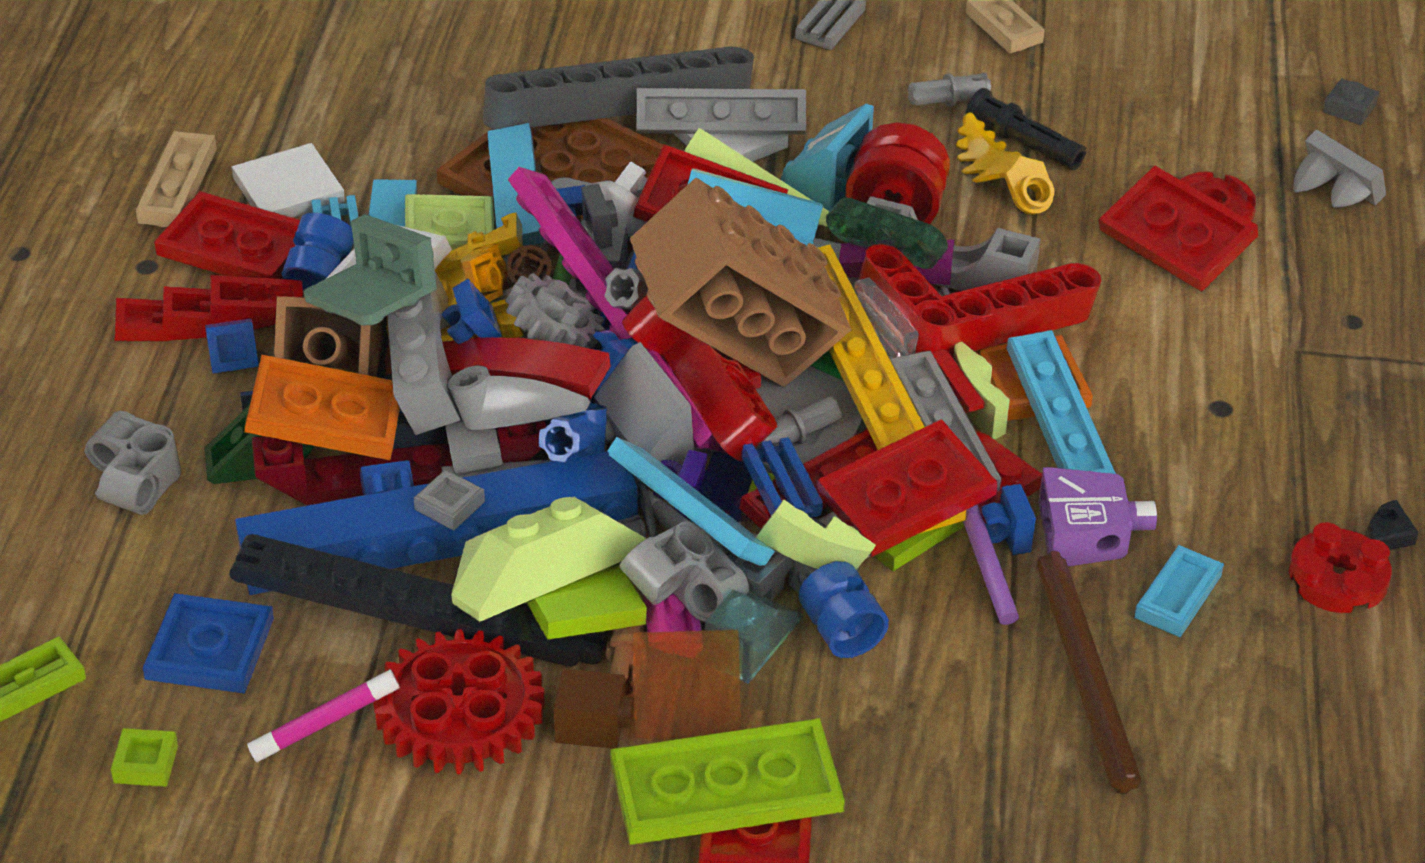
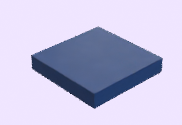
M174 593L144 663L143 672L145 680L245 694L274 620L272 606Z

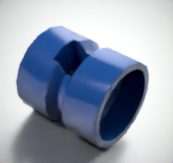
M315 212L302 215L293 239L295 247L290 248L281 273L283 279L302 280L303 292L305 289L325 280L343 259L350 254L354 243L352 227L339 218L328 214Z
M832 562L821 566L804 580L799 590L798 600L814 625H817L819 633L833 655L840 658H853L868 652L884 638L888 630L889 619L873 594L869 593L868 587L853 565L847 562Z

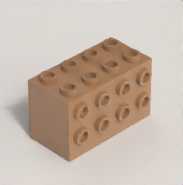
M698 178L693 179L630 237L637 257L635 264L644 276L648 287L647 297L655 307L658 317L783 387L791 383L852 330L838 299L841 296V292L837 285L829 278L826 271L827 259L815 245L811 243L805 245L795 239L793 234L783 225L774 226L767 222L754 207L750 205L743 207L733 201L731 196L719 186L712 188Z

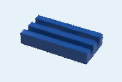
M789 437L781 438L779 446L775 447L771 440L761 442V449L757 450L753 443L743 445L742 459L771 516L782 501L763 462L768 463L776 478L777 487L788 503L805 512L809 517L821 516L823 502Z

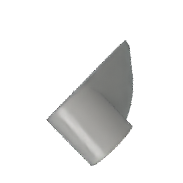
M484 366L465 368L454 374L447 384L464 425L469 430L507 427L586 411L590 404L587 397L546 382L519 377L490 376L488 369Z

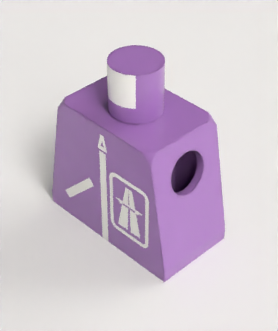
M1043 467L1039 508L1047 553L1050 551L1060 552L1061 557L1066 559L1068 566L1122 559L1128 554L1131 531L1155 530L1157 523L1155 502L1128 501L1124 480L1118 474Z

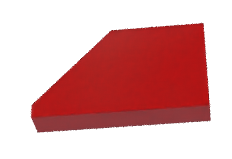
M946 349L932 352L964 412L969 413L983 409L985 402Z

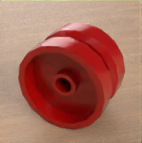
M895 122L880 125L868 132L858 146L854 165L846 182L845 198L851 212L858 218L871 196L913 207L915 215L923 228L929 226L939 212L943 191L946 188L949 177L950 159L945 146L933 133L913 124Z

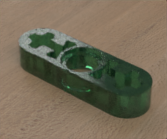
M845 197L840 199L826 216L828 228L840 240L865 249L876 244L890 245L901 251L914 266L920 268H933L948 250V242L945 236L936 227L852 198Z

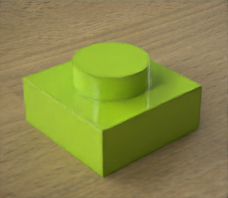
M123 728L111 767L113 783L167 787L178 748L176 731Z

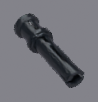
M980 88L976 91L967 105L965 114H974L978 121H983L985 126L993 129L997 137L1018 140L1039 153L1058 161L1072 171L1076 170L1085 158L1086 147L1070 140L1045 125L1028 118L1023 114V110L1019 105L1013 102L1006 104L992 96V92L986 88Z

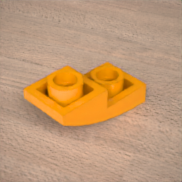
M498 244L481 247L461 259L465 278L469 279L489 302L502 296L503 290L509 288L506 262L500 255Z

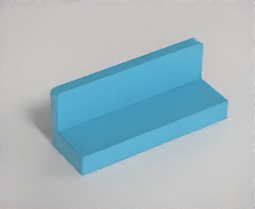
M692 168L688 184L693 179L698 178L712 188L719 186L731 196L733 201L743 207L747 205L754 207L767 222L774 226L783 225L793 234L795 239L805 245L808 243L813 244L823 208L822 203Z

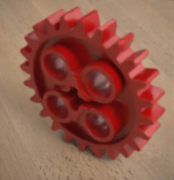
M457 629L454 639L447 641L441 632H436L435 644L428 645L425 641L418 638L415 640V653L400 648L398 650L399 663L387 661L384 664L385 672L391 669L400 688L373 702L376 728L383 731L385 745L395 744L396 756L398 758L413 752L414 767H420L429 759L433 760L434 773H439L446 763H453L456 774L461 775L465 763L470 762L473 763L479 772L484 771V759L489 757L502 765L504 764V750L508 749L511 752L520 754L522 752L521 738L533 740L535 738L534 725L542 724L543 722L542 708L545 707L544 687H542L541 671H534L532 657L521 658L520 646L518 644L504 650L503 636L499 635L490 643L484 642L483 631H478L473 639L469 640L465 639L462 629Z

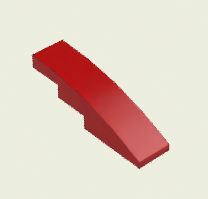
M211 275L210 289L163 286V300L116 298L114 341H174L207 338L205 325L252 319L253 330L276 324L277 296L303 298L302 280Z
M494 337L470 338L460 344H457L454 340L442 342L452 376L468 367L484 366L488 369L490 376L519 377L546 382L585 396L588 399L592 398L611 367L608 352L560 342Z

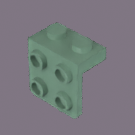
M364 214L351 221L357 264L305 289L304 295L307 303L322 308L325 312L343 316L355 321L359 325L377 324L390 313L402 307L414 305L418 302L419 298L437 289L431 237Z

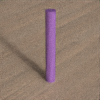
M977 504L966 510V520L963 523L999 622L1002 625L1012 624L1018 620L1019 615Z

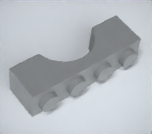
M871 196L856 221L855 243L939 240L923 228L915 215L913 207ZM997 228L988 240L978 245H954L951 284L936 285L963 291L1037 272L1041 239Z
M436 272V290L419 298L418 302L414 305L402 307L387 315L393 393L415 435L461 420L460 413L447 385L452 377V373L447 362L440 329L450 326L442 316L443 311L449 307L448 295Z

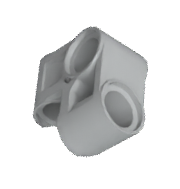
M125 411L114 412L88 440L84 450L89 461L96 468L103 471L99 487L95 492L97 499L140 515L147 514L152 510L157 500L181 475L180 461L174 434L171 429L165 425L137 418Z
M680 522L656 537L651 536L645 539L627 554L619 566L653 605L661 603L674 593L692 616L704 622L712 621L745 601L749 593L748 580L743 571L727 557L706 531L693 522Z

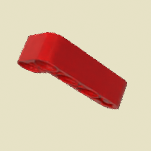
M647 294L622 319L625 330L636 342H641L645 348L664 356L712 435L730 456L738 461H743V445L753 443L756 449L777 428L775 418L738 361L658 317L655 307L649 301Z

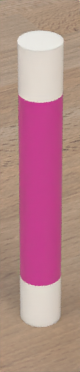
M390 669L247 743L254 760L259 762L399 689L400 686L393 672Z

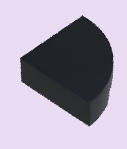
M1393 500L1378 508L1377 513L1369 523L1366 537L1380 540L1390 550L1415 545L1419 532L1398 501Z

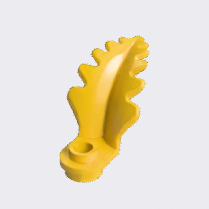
M972 113L965 114L963 116V125L957 130L959 135L965 137L958 140L956 146L967 152L959 154L957 159L960 162L972 161L973 163L963 168L962 172L964 174L979 173L978 176L971 179L975 183L1005 178L1012 199L1019 210L1028 215H1037L1046 211L1053 201L1054 186L1049 179L1044 162L1037 159H1029L1022 156L1019 152L1004 151L1007 148L1004 141L995 142V133L992 130L985 131L983 121H978ZM1027 188H1031L1034 191L1035 201L1031 200L1028 196Z

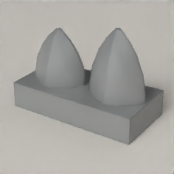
M1317 129L1305 140L1308 155L1296 172L1294 179L1295 193L1317 188L1333 179L1336 181L1331 192V201L1334 208L1351 206L1364 199L1376 206L1386 196L1382 169Z

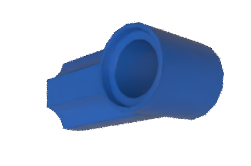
M590 403L586 411L552 419L548 427L540 430L539 447L546 451L551 461L568 462L579 456L605 452L607 407Z

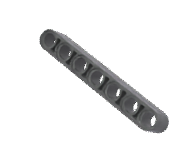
M722 47L493 75L485 81L483 122L492 129L529 123L531 128L637 114V88L750 89L754 55L744 48Z

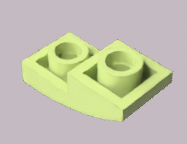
M962 341L955 344L953 359L985 402L983 409L966 413V415L982 433L997 439L1006 434L1010 399L999 388L990 384L992 365Z
M785 500L781 502L756 537L781 554L816 569L832 562H847L857 570L876 546L862 536L855 528L845 524L834 516L826 527L823 528L805 512L795 508Z

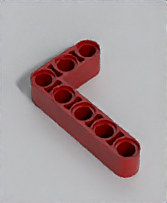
M876 244L870 246L865 252L856 285V292L909 354L946 349L953 357L954 345L961 341L973 351H978L1008 343V339L1011 337L1053 331L1086 321L1091 314L1102 280L1100 274L1094 268L1086 264L1070 263L941 296L901 251L890 245Z

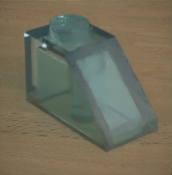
M733 589L705 621V663L749 684L800 622L801 613L766 596L760 597L753 592Z

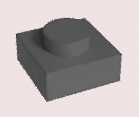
M1341 78L1325 98L1323 112L1362 125L1377 105L1380 91L1365 87L1359 82Z
M599 183L581 187L583 221L588 234L599 249L612 247L611 228L618 226V217L613 200H605Z

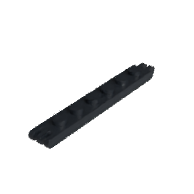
M249 534L244 538L241 549L235 558L236 562L233 563L229 572L230 577L234 581L435 633L441 632L443 635L454 637L457 629H462L465 639L472 640L478 631H483L484 642L490 643L500 635L503 636L504 650L518 644L522 655L570 667L577 665L578 662L591 665L599 663L607 639L606 634L601 631L547 640L526 603H522L485 620L478 621L453 604L451 595L454 587L453 584L255 534Z

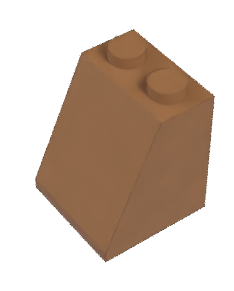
M277 296L274 357L377 377L384 361L387 345V316L381 322L374 325H359L355 321L343 316L325 312L322 308L307 303L305 298Z

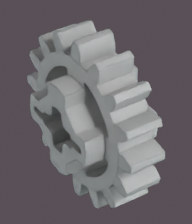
M531 273L528 278L520 276L505 300L509 304L506 310L507 313L517 317L514 322L515 326L521 327L524 332L528 333L527 337L529 339L537 338L543 341L560 342L594 349L599 341L593 335L596 331L605 330L601 326L604 321L603 317L593 313L596 308L586 298H583L581 292L574 293L569 289L567 283L560 280H552L547 275L543 281L534 273Z

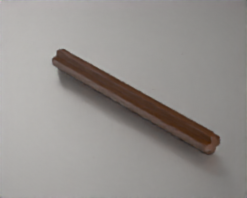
M1050 551L1047 555L1039 557L1037 568L1110 786L1115 788L1119 794H1127L1130 790L1140 786L1141 776L1066 559L1061 557L1060 552Z

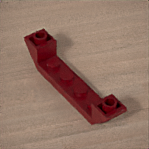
M545 420L495 428L502 463L529 461L542 449L539 447V433L541 429L546 428ZM266 436L252 437L256 478L307 506L363 496L359 473L360 468L363 466L409 460L414 486L431 483L442 473V467L453 466L449 443L393 449L390 460L360 454L304 460L302 443Z

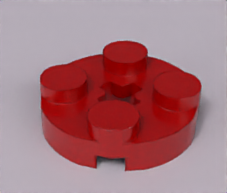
M1319 523L1313 528L1312 533L1303 536L1294 546L1289 564V576L1291 580L1294 577L1295 581L1300 585L1298 593L1306 601L1318 608L1335 613H1352L1354 606L1369 603L1367 608L1369 609L1378 605L1388 591L1392 575V567L1389 561L1390 549L1380 540L1370 539L1360 533L1341 529L1333 523ZM1334 567L1347 569L1342 574L1333 571Z

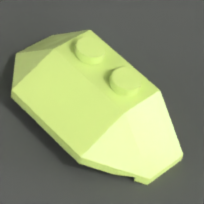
M576 497L559 498L553 501L547 508L530 515L524 514L512 517L508 520L507 524L466 541L451 594L454 605L478 621H482L621 562L631 550L646 538Z

